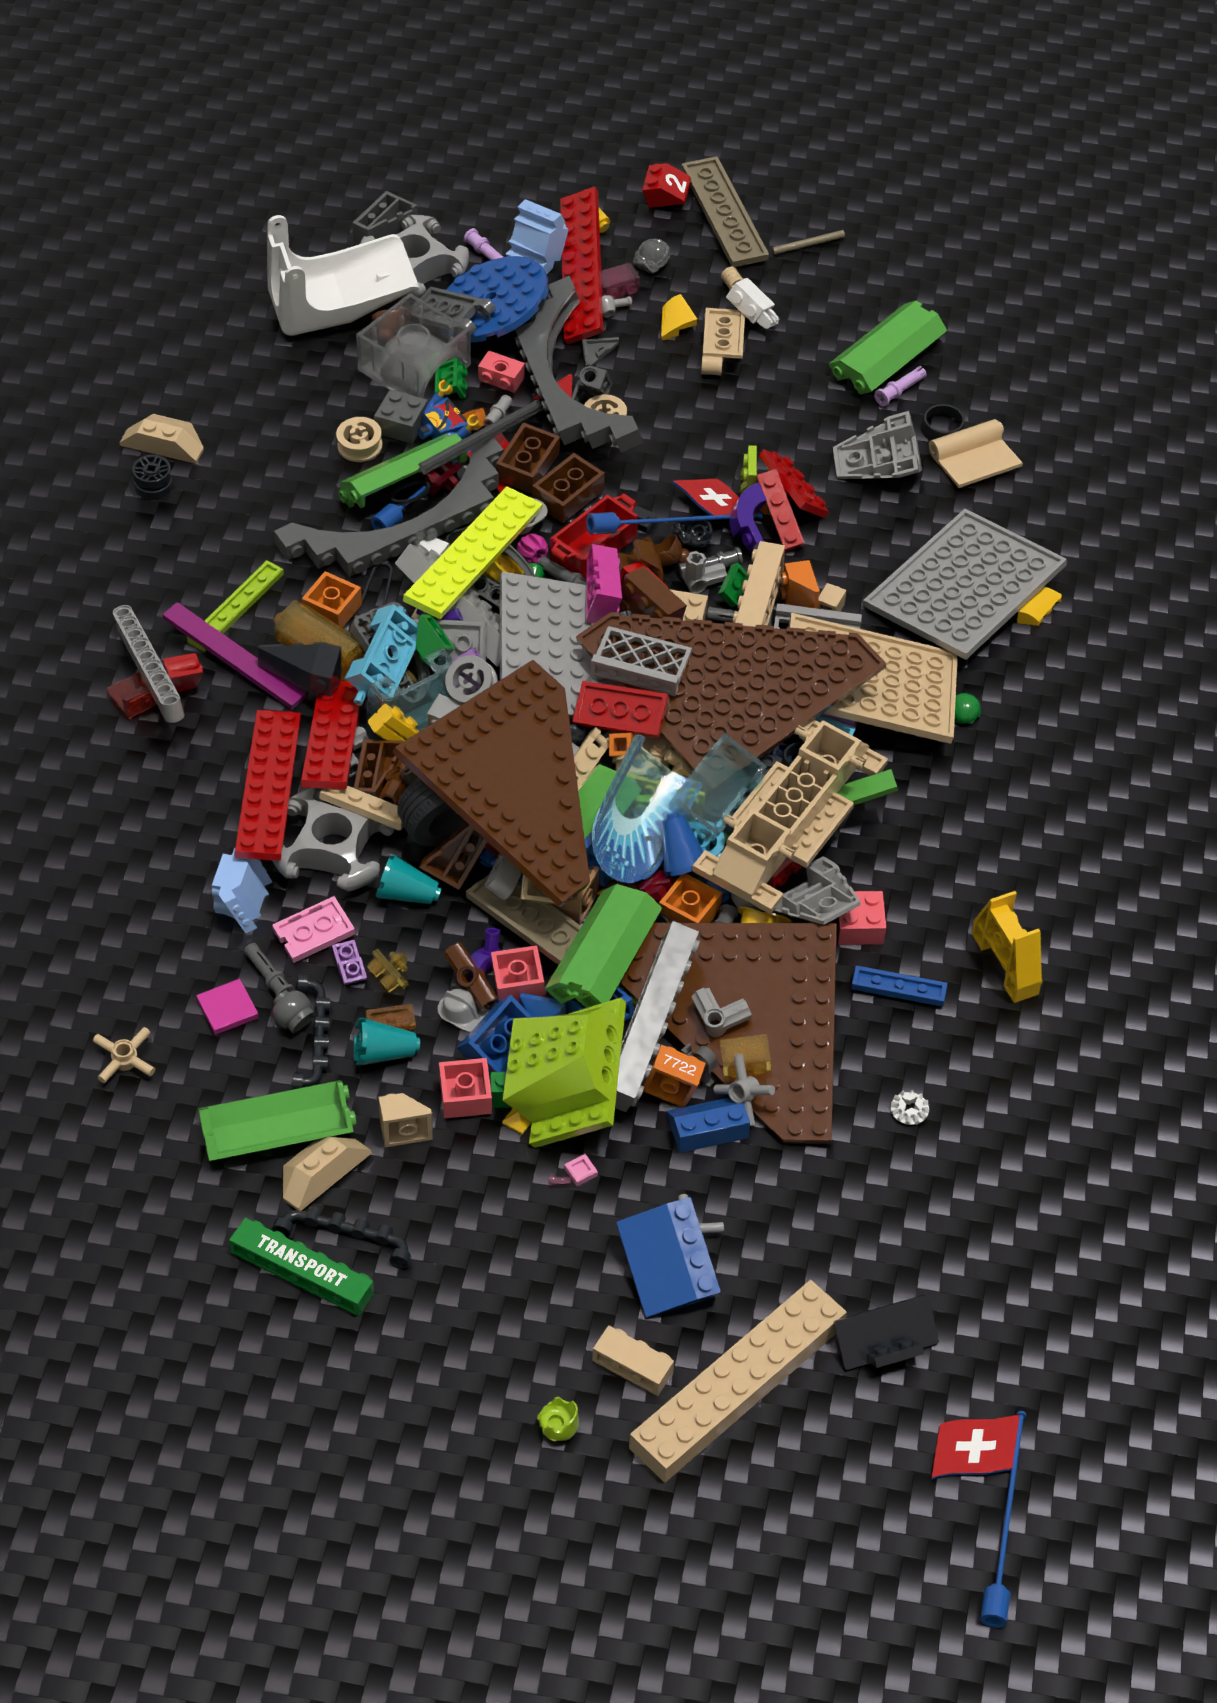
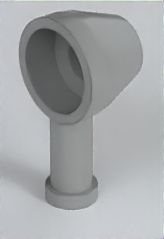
M610 295L602 296L603 316L605 318L612 317L615 314V307L632 306L630 296L621 299H614Z

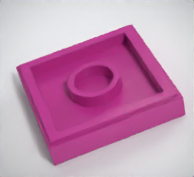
M240 979L196 995L197 1001L215 1035L259 1018L258 1012Z

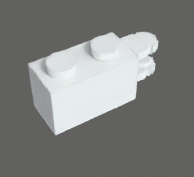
M748 278L735 283L726 298L753 324L758 322L766 329L778 324L779 318L771 310L775 304Z

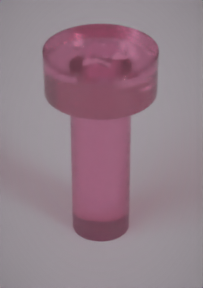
M549 1175V1186H554L555 1183L570 1184L571 1177Z

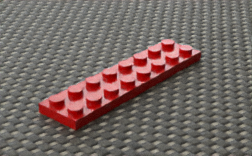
M341 681L331 697L317 693L301 787L347 789L361 707L353 702L358 690L348 681Z

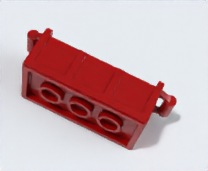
M607 494L550 538V560L568 571L580 573L582 578H586L587 556L592 544L616 548L618 553L637 538L638 524L620 525L614 534L590 535L586 528L587 515L590 513L614 512L619 517V520H638V515L633 512L637 502L626 494L615 498ZM619 501L623 502L624 504H626V505L629 506L630 508L626 507L625 505H623V504L620 503Z

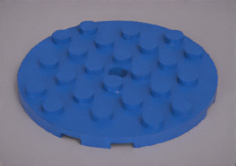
M521 256L502 257L480 265H474L469 271L456 277L454 282L447 288V291L481 299L486 298L494 304L496 310L489 317L483 316L478 311L476 315L470 318L477 328L470 337L464 336L460 331L441 327L442 331L449 338L461 342L463 339H470L471 342L486 341V337L495 334L497 337H500L518 328L539 310V303L545 301L547 297L549 279L544 268L537 261Z

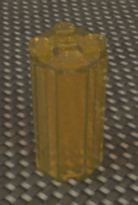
M297 600L292 601L274 619L276 624L274 627L275 639L285 646H292L296 643L311 645L314 642L341 646V681H347L345 677L352 662L364 658L366 654L353 634Z

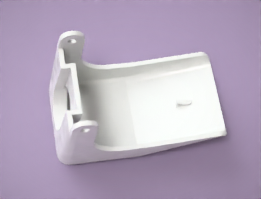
M276 215L268 221V290L281 329L286 335L294 336L351 323L419 288L403 242L395 234L333 253L315 257H301L294 254L289 248L286 218Z

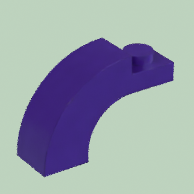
M759 483L749 486L741 494L730 513L733 537H742V542L747 547L749 553H752L754 549H758L760 541L764 542L753 519V512L759 511L767 501Z

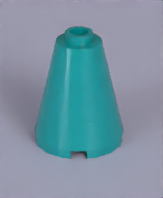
M390 854L376 897L432 904L433 900H438L441 888L438 887L439 883L397 856Z
M359 1018L357 1020L355 1029L360 1030L357 1036H354L353 1048L354 1061H357L356 1065L362 1066L413 1057L415 1052L420 1050V1038H417L414 1032L366 1018Z

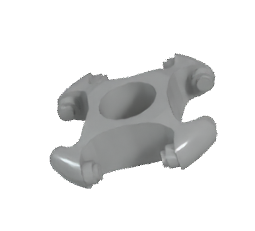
M408 215L401 221L400 224L404 231L396 235L403 242L419 288L400 298L419 299V296L426 292L424 283L449 273L453 277H458L465 273L469 263L468 248L459 245L455 251H451L434 239L431 234H437L441 230V226L436 218L424 215ZM364 236L360 244L375 240L373 236Z
M309 788L291 797L288 815L306 816L307 819L293 845L285 848L283 845L281 861L272 860L275 867L286 879L297 878L299 868L327 871L342 875L338 878L337 887L348 892L362 888L377 879L380 872V864L375 861L360 864L358 862L359 856L371 835L376 832H382V834L390 836L394 833V828L344 808L323 803L324 800L319 799L322 788ZM330 834L341 835L347 838L342 843L335 845L324 844L318 841L323 836Z

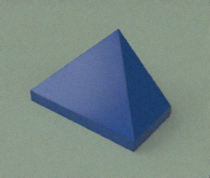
M525 993L520 994V1004L532 1017H550L567 1013V1002L560 1004L556 999Z

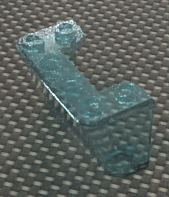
M441 648L425 656L426 662L435 674L402 691L398 690L389 676L370 684L367 703V715L369 718L374 713H377V710L383 704H387L392 708L397 706L404 713V717L411 716L418 723L417 729L419 731L428 726L427 713L437 696L441 694L454 699L447 691L445 684L447 670L453 663L446 650ZM439 657L438 665L434 663V659ZM386 685L391 691L383 694L379 692L378 688Z
M723 733L668 804L675 811H678L679 815L684 814L690 827L705 843L708 840L713 842L726 827V824L723 823L724 817L727 814L733 816L731 813L734 807L739 808L746 800V797L743 796L746 791L752 792L765 777L762 772L767 766L726 733Z

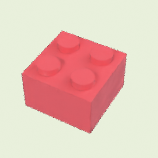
M854 891L861 905L836 918L838 945H884L886 920L883 891Z
M537 946L491 952L492 970L497 997L499 998L498 1001L512 995L520 1003L521 993L545 997L544 978Z
M487 1058L439 1062V1079L444 1118L492 1114V1096Z

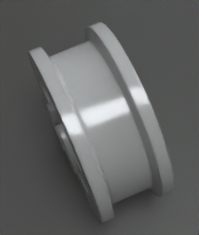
M466 655L455 660L448 668L445 677L447 691L455 700L462 703L467 702L498 682L494 668L485 660L475 655ZM465 673L471 679L480 684L481 688H476L474 685H472L466 679H464L462 675Z

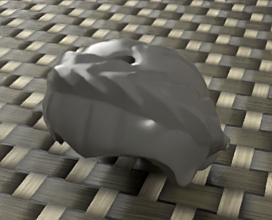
M649 239L643 242L635 252L633 264L647 273L654 274L658 272L659 268L666 266L670 259V247L662 240Z

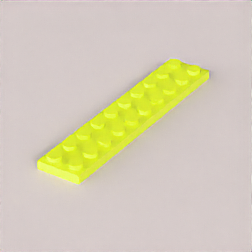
M506 487L404 594L403 602L441 619L542 510L543 503Z

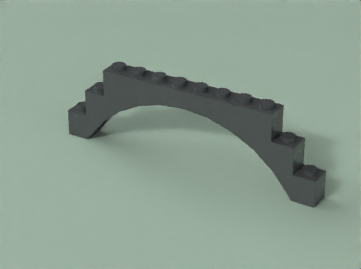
M570 276L549 284L548 287L551 292L547 294L549 299L539 303V310L531 317L533 321L515 329L517 337L514 339L519 349L523 347L519 351L523 360H528L525 365L529 374L534 373L530 377L534 386H539V388H536L540 400L545 399L541 403L545 412H550V414H547L551 426L556 425V427L552 428L555 435L560 436L564 445L583 438L585 443L590 442L592 449L612 441L613 446L618 445L620 452L644 443L633 416L609 414L588 408L573 400L555 381L552 366L556 339L566 319L580 303Z
M494 437L474 447L467 469L451 493L432 509L412 520L373 531L344 533L317 530L292 522L274 530L275 545L287 561L307 553L318 569L337 561L349 577L361 573L363 570L403 553L409 544L418 546L423 540H433L442 534L451 532L475 520L494 500L490 491L499 487V473L495 468L496 462L504 452V449Z

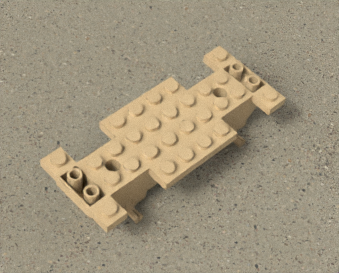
M813 720L804 728L799 725L795 730V734L799 735V738L804 740L805 743L799 749V755L791 765L787 767L776 761L734 815L730 816L727 814L724 817L723 823L734 828V831L727 839V845L721 857L718 858L705 850L692 867L693 872L769 914L773 912L783 899V893L766 883L783 861L789 858L807 868L853 809L854 802L837 794L856 768L871 776L880 773L888 762V758L869 749V745L823 720L821 723Z

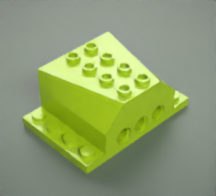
M621 997L565 1015L513 1018L503 1101L532 1123L529 1144L534 1148L613 1126L626 1001Z

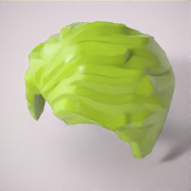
M555 1397L552 1402L544 1406L537 1416L540 1427L543 1429V1434L552 1441L570 1439L579 1427L577 1404L574 1401L567 1402L560 1397Z

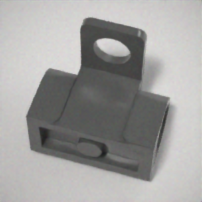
M594 366L583 368L572 399L579 402L582 391L587 392L591 397L609 395L613 382L607 370Z

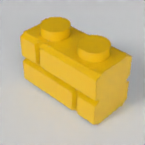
M383 704L377 710V713H374L368 720L373 732L384 740L405 741L419 732L417 729L418 723L411 716L404 717V713L397 706L392 708L387 704Z

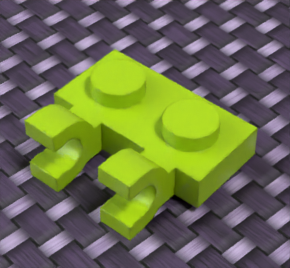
M748 445V454H744L743 466L746 467L741 469L740 480L745 482L740 486V495L749 486L756 484L757 446Z

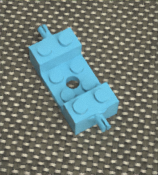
M392 604L377 610L370 624V627L376 631L364 658L353 661L345 679L358 690L353 701L356 705L361 706L366 696L375 704L392 700L416 649L418 624L405 614L406 609L402 606L397 607ZM388 647L391 649L392 658L388 654Z

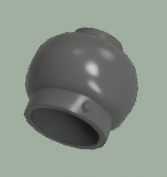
M285 990L273 1001L275 1004L272 1012L274 1020L279 1026L289 1029L292 1033H296L305 1027L315 1015L309 998L300 991L293 990L288 992Z

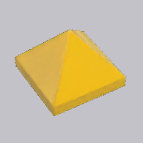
M512 1109L502 1121V1124L523 1135L531 1125V1122L515 1109Z

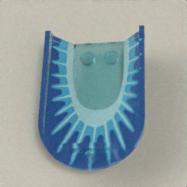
M634 735L596 814L592 829V845L598 864L612 879L624 883H634L641 879H646L657 870L664 859L662 820L666 819V814L678 811L679 815L684 814L686 817L702 786L699 781L690 780L671 771L642 747L646 739L643 735Z

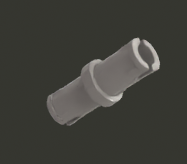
M503 395L497 404L490 408V413L483 422L485 427L505 417L507 409L512 405L510 396Z

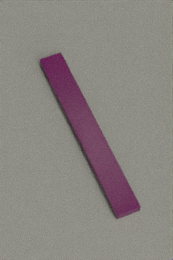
M175 603L163 613V619L291 710L306 698L305 691L292 682L258 666V658L180 603Z

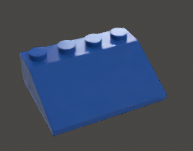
M691 1197L670 1202L616 1222L645 1318L709 1300L721 1293Z

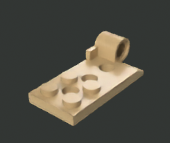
M706 308L701 374L721 376L722 357L743 358L745 315L741 311Z

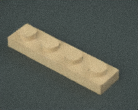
M347 786V789L323 788L320 791L319 799L399 831L404 827L397 813L398 806L349 786Z

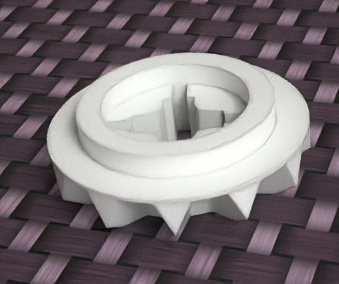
M913 1090L910 1092L902 1091L899 1095L894 1096L891 1102V1112L901 1123L908 1125L918 1124L928 1116V1100L923 1098L922 1093L918 1095ZM915 1103L914 1108L905 1111L906 1104Z

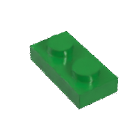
M738 562L731 565L718 592L720 597L731 608L738 605L739 596L743 594L744 580L749 579L747 572Z

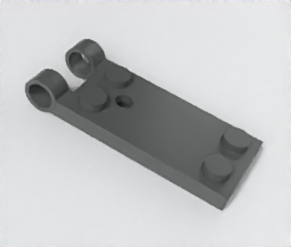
M430 287L408 310L414 314L413 320L457 330L464 336L470 337L477 329L470 318L476 315L478 311L483 316L489 317L496 308L486 298L481 299Z

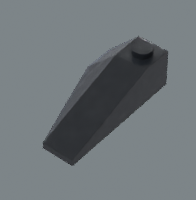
M314 642L311 645L296 643L292 646H285L284 644L259 645L258 666L310 692L331 697L341 683L342 647L324 642Z

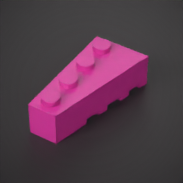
M592 544L587 556L586 622L596 623L610 612L619 613L622 592L619 573L620 558H618L616 548Z

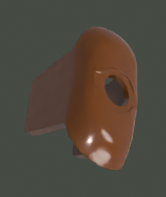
M650 537L634 540V548L631 555L618 553L620 572L624 566L641 562L646 567L653 569L652 572L662 582L664 581L661 560Z

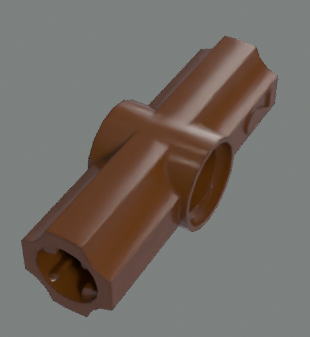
M400 760L394 768L386 773L384 778L387 783L380 794V799L398 805L400 796L407 788L400 776L401 771L406 765Z
M458 942L446 949L443 955L457 974L458 983L465 986L467 991L471 993L480 1010L485 1011L495 1005L499 998L485 979L484 970L477 967L462 943ZM472 971L473 980L470 982L469 974Z

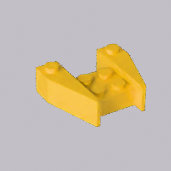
M1015 891L990 899L974 919L971 933L982 951L992 948L1005 969L1006 975L1003 986L1014 1003L1039 995L1042 984L1040 930L1036 929L1027 932L1021 928L1017 915L1013 912L1017 894Z

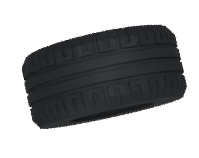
M420 778L412 782L400 796L397 813L410 838L420 845L438 846L466 822Z

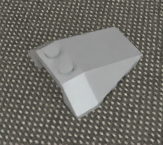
M909 411L889 416L884 419V423L877 427L871 426L867 428L866 433L858 437L854 435L833 447L838 479L900 478L922 471L918 442Z
M823 856L810 863L806 868L808 881L784 893L783 899L773 911L786 917L824 925L860 906L861 902L852 887H849L845 876H842L838 865Z

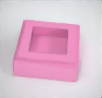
M586 1154L564 1164L565 1171L576 1186L598 1176V1171Z

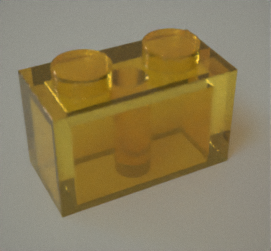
M767 1034L720 1040L724 1076L737 1077L733 1055L741 1053L744 1057L746 1073L762 1074L767 1070H771Z

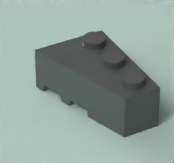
M385 191L353 222V241L360 243L364 236H373L375 239L400 233L403 231L400 224L401 221L408 215H418V205Z

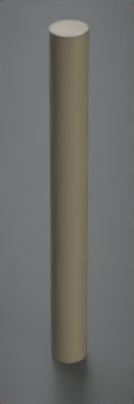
M844 230L772 247V254L776 255L844 238L845 233Z

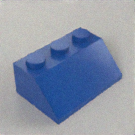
M509 995L494 1005L459 1044L457 1049L467 1060L487 1058L489 1073L505 1072L507 1070L513 1018H530L532 1016L512 995Z
M730 1097L666 1111L679 1153L749 1138L750 1120L744 1103H735Z

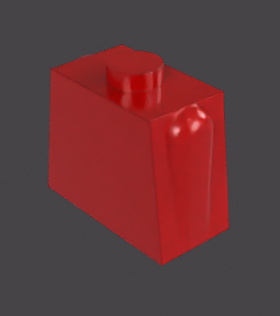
M196 653L165 658L162 661V665L177 692L198 687L203 675V669Z

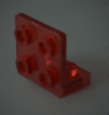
M140 672L107 688V693L129 719L157 705Z

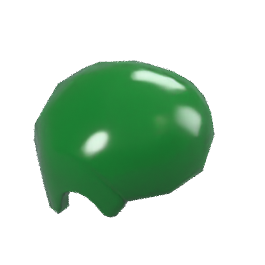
M968 693L957 694L955 698L954 722L973 724L981 716V706L978 699Z

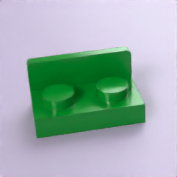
M457 357L435 365V393L440 391L439 383L442 380H446L447 384L443 389H447L449 385L452 386V392L448 395L457 392L460 398L463 399L466 398V375L468 372L466 366L461 364Z

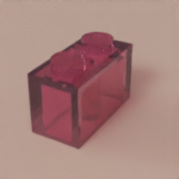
M631 263L601 271L602 296L610 295L617 299L639 292L640 277Z

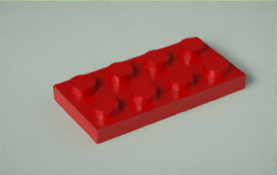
M763 449L759 457L770 471L777 469L784 489L799 508L825 518L829 513L828 509L824 506L826 504L825 501L816 496L814 487L805 482V476L793 467L794 462L787 456L781 457L775 451L769 452Z
M582 681L572 722L578 726L597 727L603 730L659 738L669 696L666 693Z

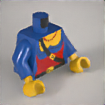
M442 380L439 383L440 391L433 395L423 411L422 426L417 429L421 439L429 436L435 439L443 434L451 435L457 433L463 440L471 433L472 429L478 430L481 428V423L477 421L478 417L472 414L466 420L450 399L443 397L452 392L451 385L447 389H443L447 384L446 380Z

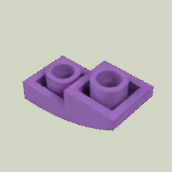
M355 940L332 945V951L344 985L366 980V972L362 959L359 957Z

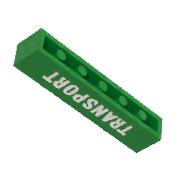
M244 1218L229 1240L231 1253L357 1316L361 1314L374 1294L373 1281L366 1274H358L350 1270L344 1263H336L321 1252L316 1253L308 1249L303 1243L299 1241L294 1242L286 1238L281 1232L266 1228L259 1221H251Z

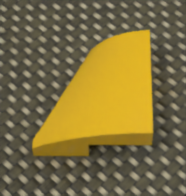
M681 294L671 298L662 307V341L679 336V330L697 325L696 316Z
M1043 587L1018 611L1017 623L1038 626L1043 621V617L1052 611L1054 604L1061 601L1062 594Z

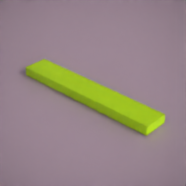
M266 560L205 622L224 634L284 575V570ZM187 637L189 644L204 652L206 651L205 648Z

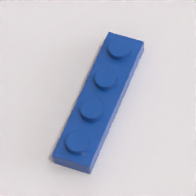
M856 966L851 989L943 1007L947 983Z

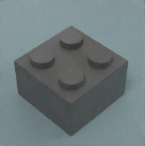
M390 389L374 415V421L379 424L381 434L413 444L418 436L417 429L422 426L423 411L428 404V400Z

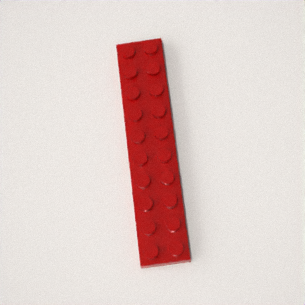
M595 186L560 199L561 215L565 221L566 228L569 229L562 252V277L570 276L580 303L564 323V340L567 344L603 333L598 190Z
M257 710L236 840L235 858L281 861L301 713Z

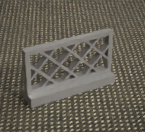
M777 603L774 628L780 629L778 627L779 622L789 624L791 613L858 629L861 626V614Z
M608 626L598 651L591 660V674L676 697L678 685L692 653V648ZM610 635L619 636L621 641L612 644L609 640ZM638 641L643 646L633 649L629 643ZM625 645L629 651L619 655L616 648ZM661 647L663 652L654 655L651 648ZM612 651L615 657L607 658L602 656V654ZM647 651L650 657L640 660L636 655ZM680 652L685 655L675 660L671 654ZM632 656L636 661L630 664L623 662V659ZM667 656L671 662L661 666L658 659ZM654 662L657 668L649 669L643 665ZM674 667L677 675L668 674L665 670Z

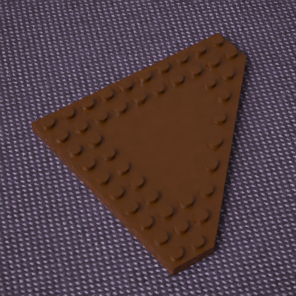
M610 612L576 636V641L591 658L597 653L608 626L692 648V653L678 685L676 697L668 695L669 699L660 735L712 793L794 735L799 725L801 727L808 725L884 670L887 665L858 633H849L847 635L836 634V631L818 630V632L805 631L802 628L787 627V629H777L774 626L756 625L754 627L743 626V623L725 622V624L712 623L709 620L694 619V621H684L681 618L663 617L661 619L650 618V615L632 614V616H626ZM610 635L609 640L613 644L621 641V638ZM638 641L629 643L633 649L643 646ZM625 645L616 648L619 655L629 651ZM656 646L651 648V651L655 655L663 652V649ZM612 651L602 654V656L607 658L615 657ZM647 651L636 654L640 660L650 657ZM676 652L671 655L677 660L684 657L685 654ZM632 656L623 659V662L630 664L636 662ZM667 656L658 659L661 666L671 662ZM654 662L643 665L649 669L657 668ZM674 667L665 670L668 674L677 675ZM612 680L617 686L653 691Z
M531 660L394 748L392 753L558 907L565 904L588 886L590 877L565 688L535 660Z
M653 923L619 983L637 1001L640 998L662 938L671 923ZM680 923L699 931L696 940L700 942L690 960L692 963L687 975L685 974L682 990L674 1001L676 1005L672 1015L669 1016L666 1022L668 1023L666 1030L684 1046L690 1043L692 1054L701 1046L708 1047L717 1059V1067L711 1074L724 1085H730L737 1079L733 1055L742 1053L747 1076L756 1078L759 1085H773L775 1087L773 1095H757L751 1103L753 1114L766 1127H769L783 1143L832 1144L837 924ZM710 988L719 1008L744 999L752 1014V1018L727 1029L722 1036L712 1037L706 1032L705 1024L691 996L699 989ZM714 1020L710 1024L717 1025L721 1021Z

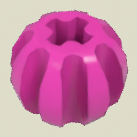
M528 534L521 538L517 545V551L528 564H538L542 556L546 557L548 555V544L543 537L537 534Z

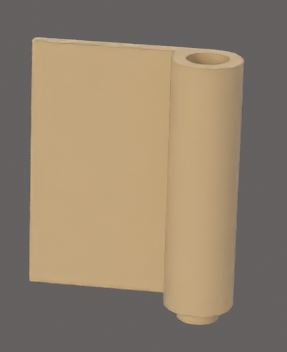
M996 419L929 442L931 456L958 488L1023 465L1021 460L1002 440L1004 428L1002 423Z

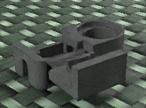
M688 1043L681 1050V1053L694 1056L706 1063L700 1081L703 1082L705 1087L709 1088L717 1080L711 1076V1072L717 1067L716 1056L706 1046H701L692 1054V1051H690L691 1044Z

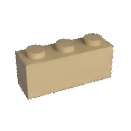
M608 1325L593 1347L592 1361L656 1396L660 1394L673 1374L674 1360L669 1355L651 1349L648 1344L629 1337L621 1329H614Z

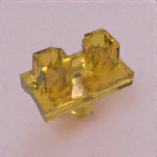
M378 949L372 952L375 958L367 967L376 978L385 970L389 972L380 980L389 992L399 985L403 989L409 985L397 971L401 969L402 972H405L408 969L405 965L408 960L405 953L396 954L391 952L389 954L391 958L389 962Z

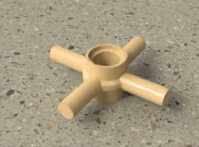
M143 1027L131 1041L123 1039L115 1043L97 1034L93 1042L111 1052L112 1062L101 1072L98 1079L105 1083L117 1069L126 1071L133 1067L152 1076L155 1068L139 1059L136 1051L138 1046L150 1035V1031Z

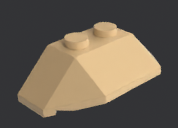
M152 414L128 428L120 441V446L197 464L204 451V447L192 423Z
M325 1137L314 1140L283 1165L284 1201L298 1211L303 1210L372 1153L371 1150L356 1139Z

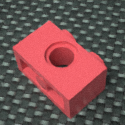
M491 351L487 352L478 365V381L515 393L525 378V363Z

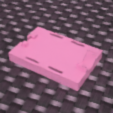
M334 896L272 925L280 942L287 943L284 945L285 950L293 963L356 934L355 928Z

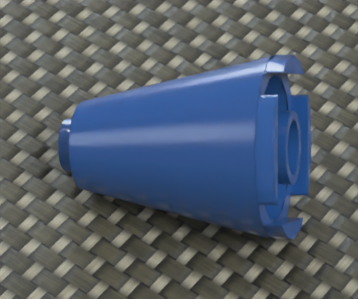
M678 811L666 814V819L662 820L665 876H676L692 872L693 864L704 851L684 814L679 815Z

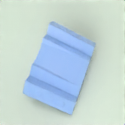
M525 199L518 206L520 214L514 219L513 235L508 241L512 248L506 253V256L531 258L537 261L547 274L553 269L554 261L561 260L569 229L566 228L565 221L560 213Z
M234 848L232 855H222L212 883L215 913L235 918L245 933L257 928L252 920L261 916L260 909L263 900L269 894L264 886L272 883V880L266 873L267 870L262 866L259 859L235 858Z

